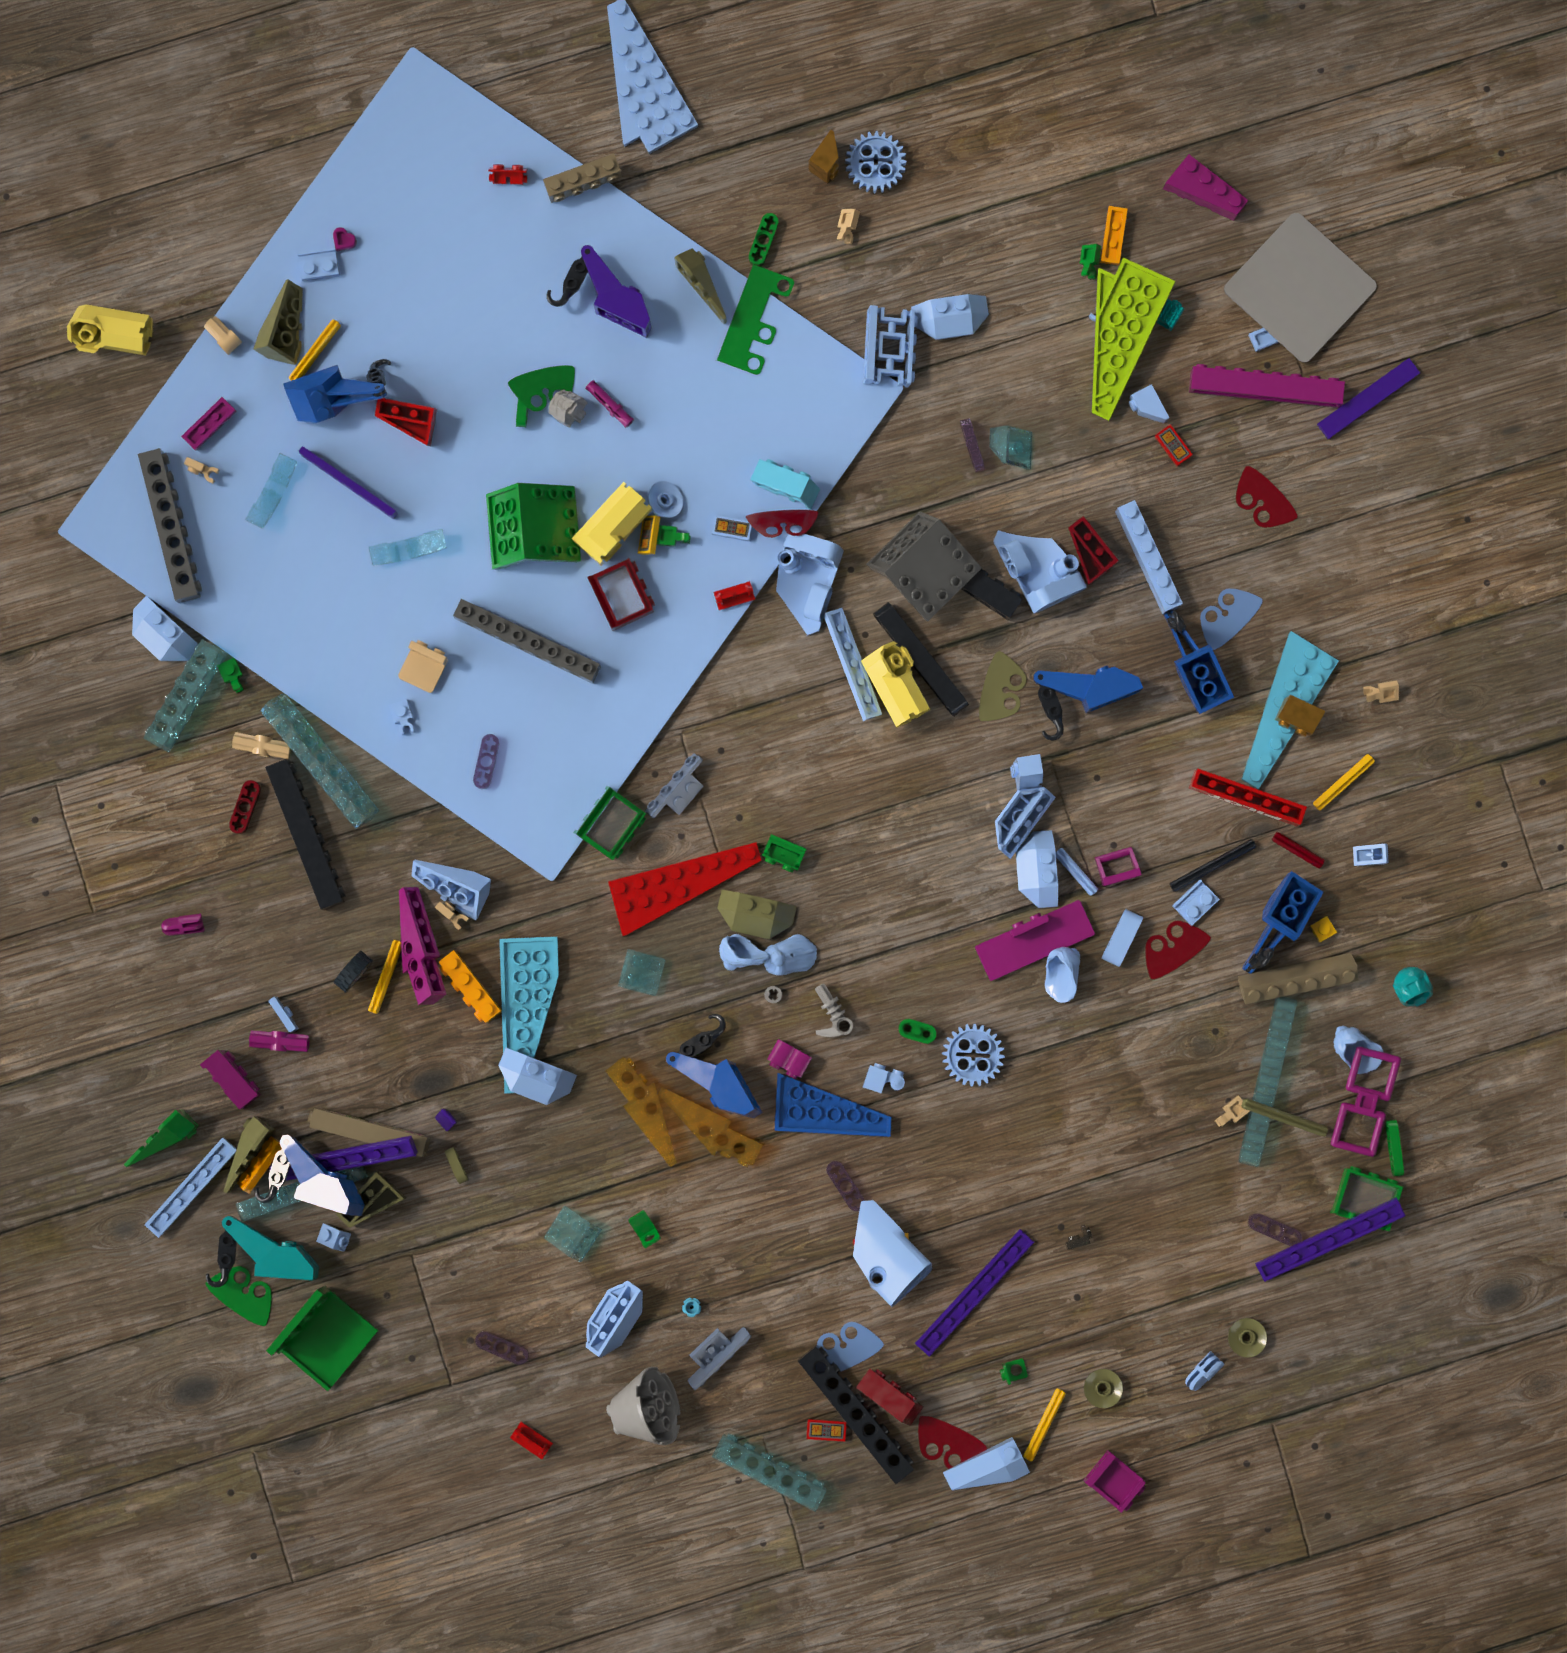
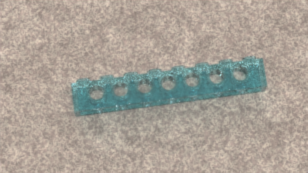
M282 693L269 700L261 709V713L354 828L357 829L371 821L379 812V809L286 694Z

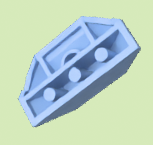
M972 294L931 299L911 307L912 310H915V316H918L916 328L935 340L973 335L989 315L986 296Z
M145 596L133 609L132 635L160 661H190L202 648L149 597Z
M1045 787L1018 790L995 820L998 849L1008 858H1012L1056 798Z
M1052 830L1035 831L1030 834L1016 851L1018 890L1038 908L1058 907V878Z
M506 1047L498 1065L511 1092L545 1105L569 1094L577 1076Z
M629 1281L607 1290L587 1322V1349L601 1358L623 1344L642 1313V1290Z

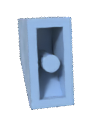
M1152 384L1130 396L1129 405L1132 411H1136L1139 416L1161 423L1168 421L1169 416Z

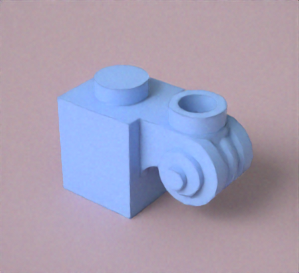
M875 1063L874 1066H869L863 1088L882 1093L884 1084L890 1082L892 1089L900 1090L905 1084L904 1072L895 1069L889 1072L885 1070L886 1066Z

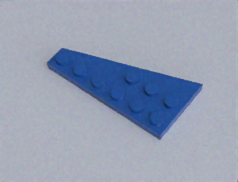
M777 1073L775 1131L891 1136V1117Z

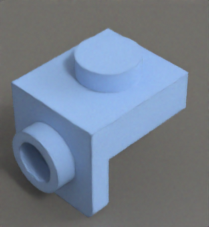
M323 1223L316 1242L335 1250L345 1251L349 1244L351 1233Z

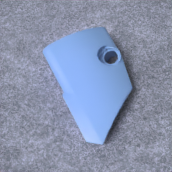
M787 533L783 549L777 555L779 569L776 591L805 633L811 635L820 630L824 619L823 614L826 613L831 599L832 584L844 550L836 543L807 534L792 536ZM791 556L790 562L784 564V559Z
M997 531L993 542L1010 576L1017 579L1033 614L1056 605L1087 588L1081 573L1077 570L1079 566L1078 559L1074 555H1066L1052 538L1026 537Z
M874 1200L861 1201L853 1257L869 1281L870 1287L877 1291L893 1307L931 1272L932 1263L904 1236L903 1230ZM879 1276L883 1280L881 1283L876 1284L872 1279Z

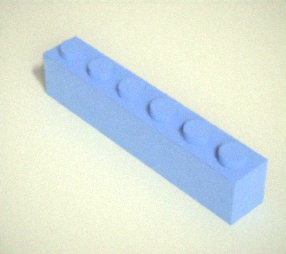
M1134 500L1118 507L1115 513L1162 614L1164 615L1181 607L1183 604L1136 501Z

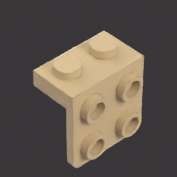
M411 640L408 646L410 652L398 677L411 685L432 693L448 659L444 656L445 652L437 648L433 651L427 648L428 644L417 640V642Z

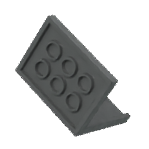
M920 511L866 564L870 570L887 577L926 621H929L982 569L940 519Z

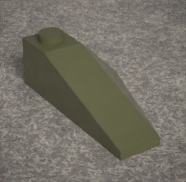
M289 279L285 281L258 333L253 350L268 359L293 365L297 363L301 350L299 330H302L300 312L302 311L303 288Z
M257 1116L249 1117L243 1125L245 1129L241 1134L225 1184V1193L232 1191L239 1181L241 1174L247 1170L252 1159L257 1156L263 1144L275 1131L273 1127Z

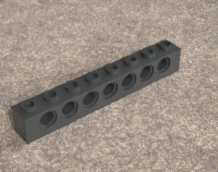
M160 448L139 453L138 458L174 599L176 602L181 603L200 598L199 592L202 591L200 581H196L195 574L197 573L195 562L191 561L190 555H193L191 545L186 542L185 537H188L186 526H182L181 519L183 518L181 508L177 506L176 501L179 500L178 493L172 487L174 478L172 472L168 471V455ZM158 466L161 467V472L157 475H154V468ZM160 485H166V490L163 493H158ZM165 503H170L171 505L168 511L162 510ZM170 521H175V527L168 530L167 524ZM175 539H179V546L172 548V542ZM183 557L185 559L184 564L177 566V559ZM189 576V582L184 585L181 584L182 577Z
M463 599L460 600L453 614L456 620L592 684L601 668L599 663Z

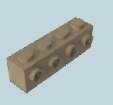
M611 154L545 178L543 182L550 202L553 203L560 202L572 195H579L589 189H596L602 184L615 182L622 178L615 154Z

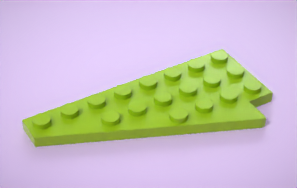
M1126 258L1122 259L1115 275L1099 268L1097 277L1092 414L1110 421L1175 284L1174 280Z

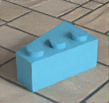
M759 459L750 479L756 486L776 495L786 496L792 502H795V500L802 502L810 510L820 491L819 487L810 479L811 476L802 471L800 473L793 472L794 469L786 465L782 468L770 459L766 461Z

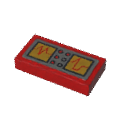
M1171 424L1154 436L1176 467L1193 455Z
M807 1420L806 1439L845 1442L846 1421Z

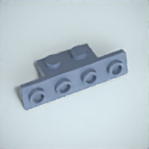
M695 753L689 756L681 769L673 774L671 781L661 788L660 794L655 800L648 804L645 812L652 818H655L662 808L668 805L674 812L680 815L703 788V785L691 775L703 759Z
M742 1327L730 1340L717 1328L689 1354L700 1366L688 1379L689 1384L694 1390L703 1386L706 1380L720 1369V1366L731 1359L741 1346L747 1344L751 1335L745 1327Z

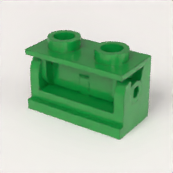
M771 834L762 857L765 858V862L772 865L779 863L783 865L782 869L793 873V870L798 871L806 848Z

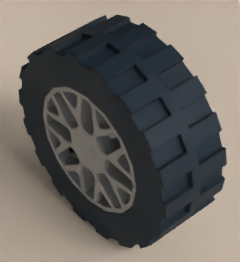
M362 950L359 951L338 974L334 984L346 993L366 972L373 960Z

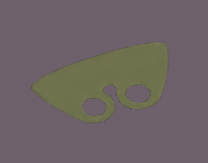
M1001 651L996 652L986 674L979 706L980 721H992L1011 716L1020 707L1018 696L1010 692L1003 693L1002 689L1003 687H1008L1013 691L1021 690L1026 684V675L1011 658ZM1018 674L1021 676L1022 683L1019 686H1013L1010 683L1012 675ZM1009 697L1016 701L1015 708L1011 710L1006 709L1004 706L1005 699Z

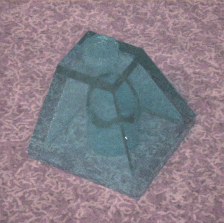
M1008 425L990 428L989 447L1001 462L1030 470L1032 432Z

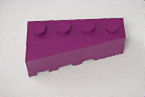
M1190 154L1187 155L1163 187L1165 191L1173 192L1183 199L1191 200L1195 204L1211 209L1212 212L1233 221L1248 202V199Z

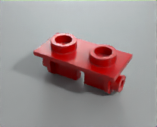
M493 164V167L488 169V171L492 172V174H489V182H493V184H506V177H510V184L523 185V183H527V175H524V173L528 171V168H523V165H512V168H504L503 164Z
M750 581L713 592L719 610L755 600Z
M523 1422L519 1423L510 1437L540 1459L544 1458L553 1444Z

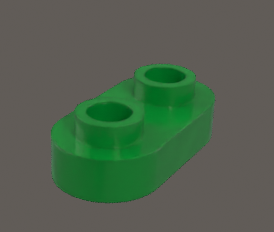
M905 1019L899 1024V1033L904 1038L924 1044L931 1043L936 1038V1030L929 1024L912 1019ZM906 1025L911 1026L912 1030L910 1032L904 1030ZM925 1030H928L930 1032V1036L928 1038H925L923 1036V1032Z

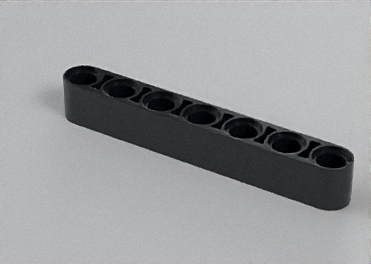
M889 602L873 613L875 619L890 638L898 643L896 645L907 648L914 661L913 667L953 717L969 706L964 696Z

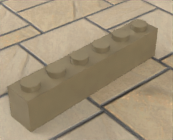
M1351 953L1238 976L1240 994L1245 1004L1359 981L1357 964Z

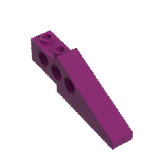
M403 887L399 890L403 973H409L418 1005H432L447 995L436 962L440 954L419 888Z

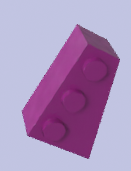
M217 1050L203 1061L200 1066L210 1072L214 1082H218L224 1090L223 1092L237 1108L243 1110L261 1095L258 1092L260 1088L253 1080L251 1082L246 1077L248 1073L241 1065L239 1067L234 1062L236 1059L230 1051Z

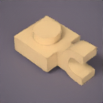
M842 209L837 226L841 230L837 240H845V244L853 243L851 230H856L860 211L856 209Z
M189 457L184 462L188 467L187 471L195 475L199 473L204 474L205 479L209 483L214 484L215 480L210 478L209 475L212 472L218 474L219 469L205 466Z
M1396 680L1379 683L1378 688L1366 686L1363 687V693L1366 695L1367 702L1376 699L1380 703L1399 700V684Z
M439 902L435 906L438 911L453 922L459 931L462 927L458 924V920L461 918L466 922L469 920L463 914L456 915L453 912L454 908L448 902L444 904Z
M1239 1095L1222 1107L1225 1113L1215 1120L1219 1127L1226 1124L1230 1119L1236 1123L1250 1112L1241 1107L1243 1100Z

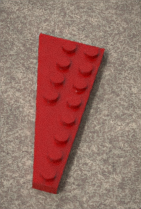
M757 842L608 881L622 936H627L651 921L761 862Z

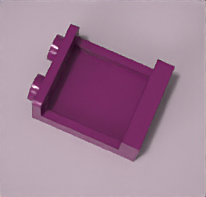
M1109 1450L1106 1451L1084 1478V1482L1092 1487L1121 1513L1123 1510L1127 1511L1133 1504L1132 1499L1136 1495L1139 1496L1146 1488L1144 1486L1146 1482Z

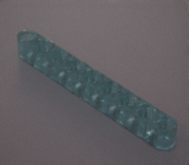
M1279 997L1275 1000L1252 1098L1253 1101L1270 1107L1274 1105L1297 1006V1000L1287 997ZM1252 1111L1249 1112L1239 1154V1163L1254 1167L1259 1166L1269 1127V1117Z

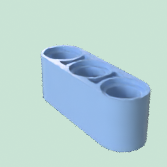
M1125 909L1103 953V960L1120 967L1143 920L1142 916Z

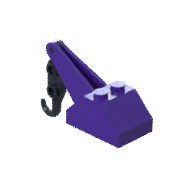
M590 245L583 246L581 258L573 262L563 282V295L561 299L553 300L551 298V290H548L546 294L547 301L555 307L565 305L569 298L579 291L587 273H589L598 295L593 304L595 313L647 338L652 327L642 294L639 293L640 290L633 286H629V288L622 286L593 247Z

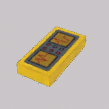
M647 516L642 521L638 554H655L660 523L659 516Z

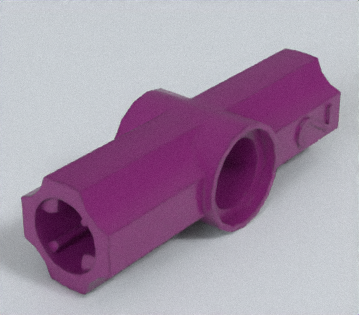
M251 1030L249 1047L269 1048L275 1051L308 1052L310 1036L280 1031L264 1032Z

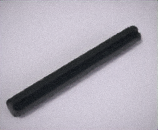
M1250 839L1170 883L1173 892H1176L1256 848L1255 842Z

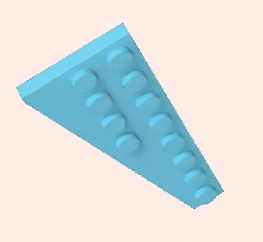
M1292 631L1288 634L1256 737L1241 778L1242 781L1255 789L1260 788L1295 732V729L1291 727L1289 729L1278 725V721L1275 720L1284 699L1292 695L1312 705L1339 662Z

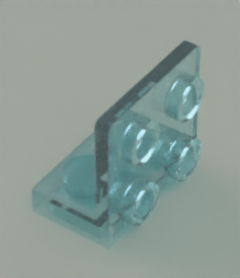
M627 949L618 987L656 996L666 960Z
M564 1206L545 1234L544 1239L569 1257L582 1262L602 1229L588 1222L567 1206Z

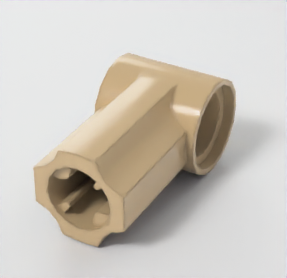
M216 316L206 322L204 328L216 339L217 344L228 355L242 343L232 330H229Z

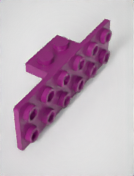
M1080 900L1041 916V913L1030 917L1031 921L1024 924L1022 920L1013 924V929L976 945L975 950L989 980L993 981L1042 959L1056 948L1068 947L1095 934Z

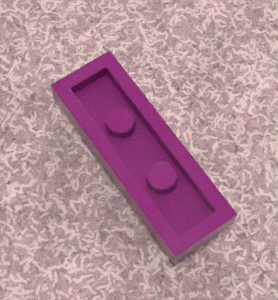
M221 397L181 437L197 451L237 411Z

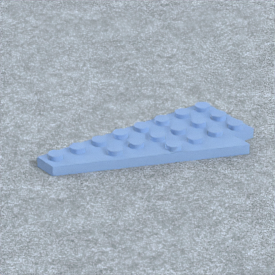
M617 0L608 5L607 9L623 145L625 147L641 139L646 150L651 154L697 128L698 124L626 0Z

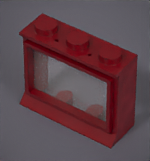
M629 558L587 577L612 631L654 612L652 608L655 606L651 595L647 597L644 591L647 589L643 578L639 580L636 574L639 572L635 561L631 562Z

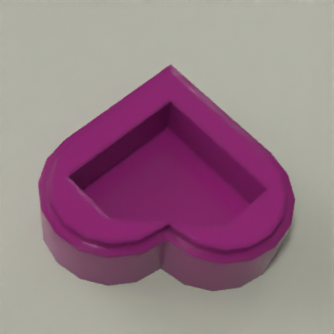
M342 227L334 230L333 239L336 252L352 249L356 246L357 240L353 234L347 233Z

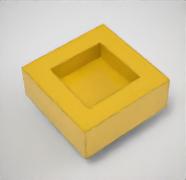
M1327 916L1310 925L1319 943L1337 933Z

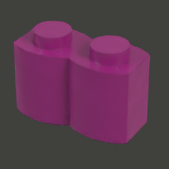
M780 1039L777 1040L767 1058L770 1061V1066L778 1070L780 1067L787 1070L786 1074L794 1079L797 1076L802 1078L812 1059L811 1056Z

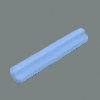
M1063 848L1056 851V858L1090 896L1095 894L1098 888Z

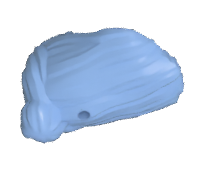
M739 934L726 936L721 941L719 948L720 957L727 970L732 971L738 967L761 965L769 960L767 952L759 950L750 940Z
M795 934L784 941L770 945L764 951L769 954V960L764 962V966L769 973L774 975H787L793 972L807 971L814 965L817 959L816 946L800 934Z
M1056 948L1050 952L1047 959L1045 989L1050 997L1059 1003L1070 1002L1077 991L1080 953L1076 948Z
M1337 1027L1334 1049L1350 1069L1357 1047L1360 1046L1383 1052L1379 1044L1371 1041L1357 1028ZM1362 1055L1357 1074L1376 1070L1383 1060Z

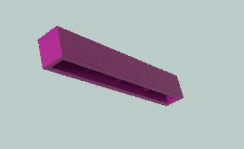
M1197 364L1191 369L1189 393L1340 408L1343 404L1345 381H1340L1339 378H1328V380L1321 379L1320 376H1309V378L1302 377L1301 374L1286 376L1282 372L1266 374L1262 370L1246 372L1243 368L1227 370L1224 366L1207 368L1205 364Z

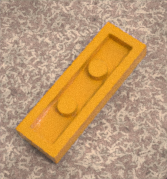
M1108 207L1100 263L1118 266L1120 264L1127 208Z
M271 1136L263 1144L258 1155L252 1159L250 1166L241 1174L237 1182L242 1190L248 1194L251 1193L269 1168L276 1153L282 1150L280 1142Z

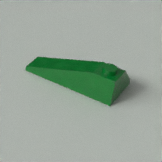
M183 1109L175 1110L158 1127L159 1133L155 1132L146 1140L147 1145L145 1147L141 1146L125 1162V1167H131L186 1138L191 1139L197 1133L196 1128L199 1125Z

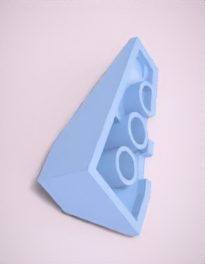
M1012 1437L943 1472L951 1490L1012 1482L1030 1473Z

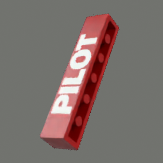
M1198 768L1194 771L1188 788L1294 826L1301 825L1307 808L1304 805Z

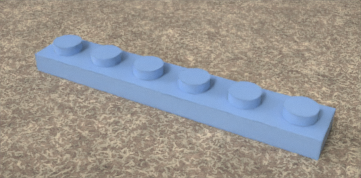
M839 608L826 612L823 616L863 721L882 715L843 609Z
M223 1137L146 1222L145 1226L160 1238L233 1157L237 1149Z

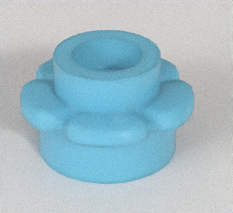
M687 1298L682 1306L683 1312L689 1317L699 1314L701 1311L700 1301L696 1298Z

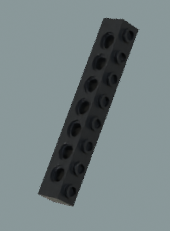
M815 1345L798 1359L799 1364L895 1484L899 1483L914 1470L912 1466L914 1462L908 1454L904 1456L901 1453L900 1449L902 1447L896 1439L891 1440L887 1434L890 1432L883 1423L881 1425L878 1424L875 1420L877 1415L871 1408L866 1409L863 1405L865 1400L859 1393L854 1394L851 1390L853 1385L846 1377L843 1379L839 1375L841 1371L834 1362L830 1363L826 1357L829 1355L823 1347L818 1348ZM818 1362H823L826 1365L824 1372H817L815 1370V1365ZM832 1377L838 1380V1385L834 1388L827 1385L828 1379ZM848 1393L851 1396L850 1401L842 1403L839 1400L840 1395ZM859 1408L863 1411L860 1418L852 1416L854 1409ZM873 1424L875 1426L874 1432L871 1434L864 1431L865 1425ZM878 1440H886L887 1446L884 1449H879L876 1446ZM891 1455L899 1456L897 1464L889 1463L888 1459Z

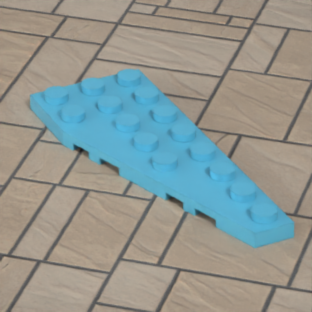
M558 937L500 939L503 1052L506 1047L535 1059L559 977ZM504 1079V1092L514 1093L509 1090V1087Z

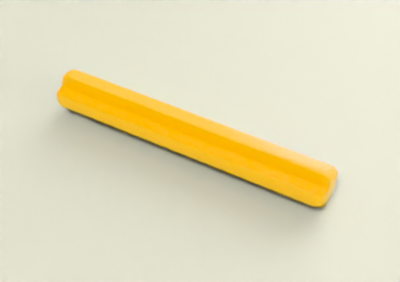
M334 319L330 321L289 376L291 381L305 375L341 327L340 323Z
M1369 754L1365 755L1313 802L1314 807L1319 811L1326 807L1374 764L1375 760Z
M393 940L372 997L368 1009L372 1013H379L402 949L401 942L398 940Z
M1058 1388L1055 1390L1023 1455L1025 1459L1029 1461L1034 1460L1066 1395L1063 1390Z

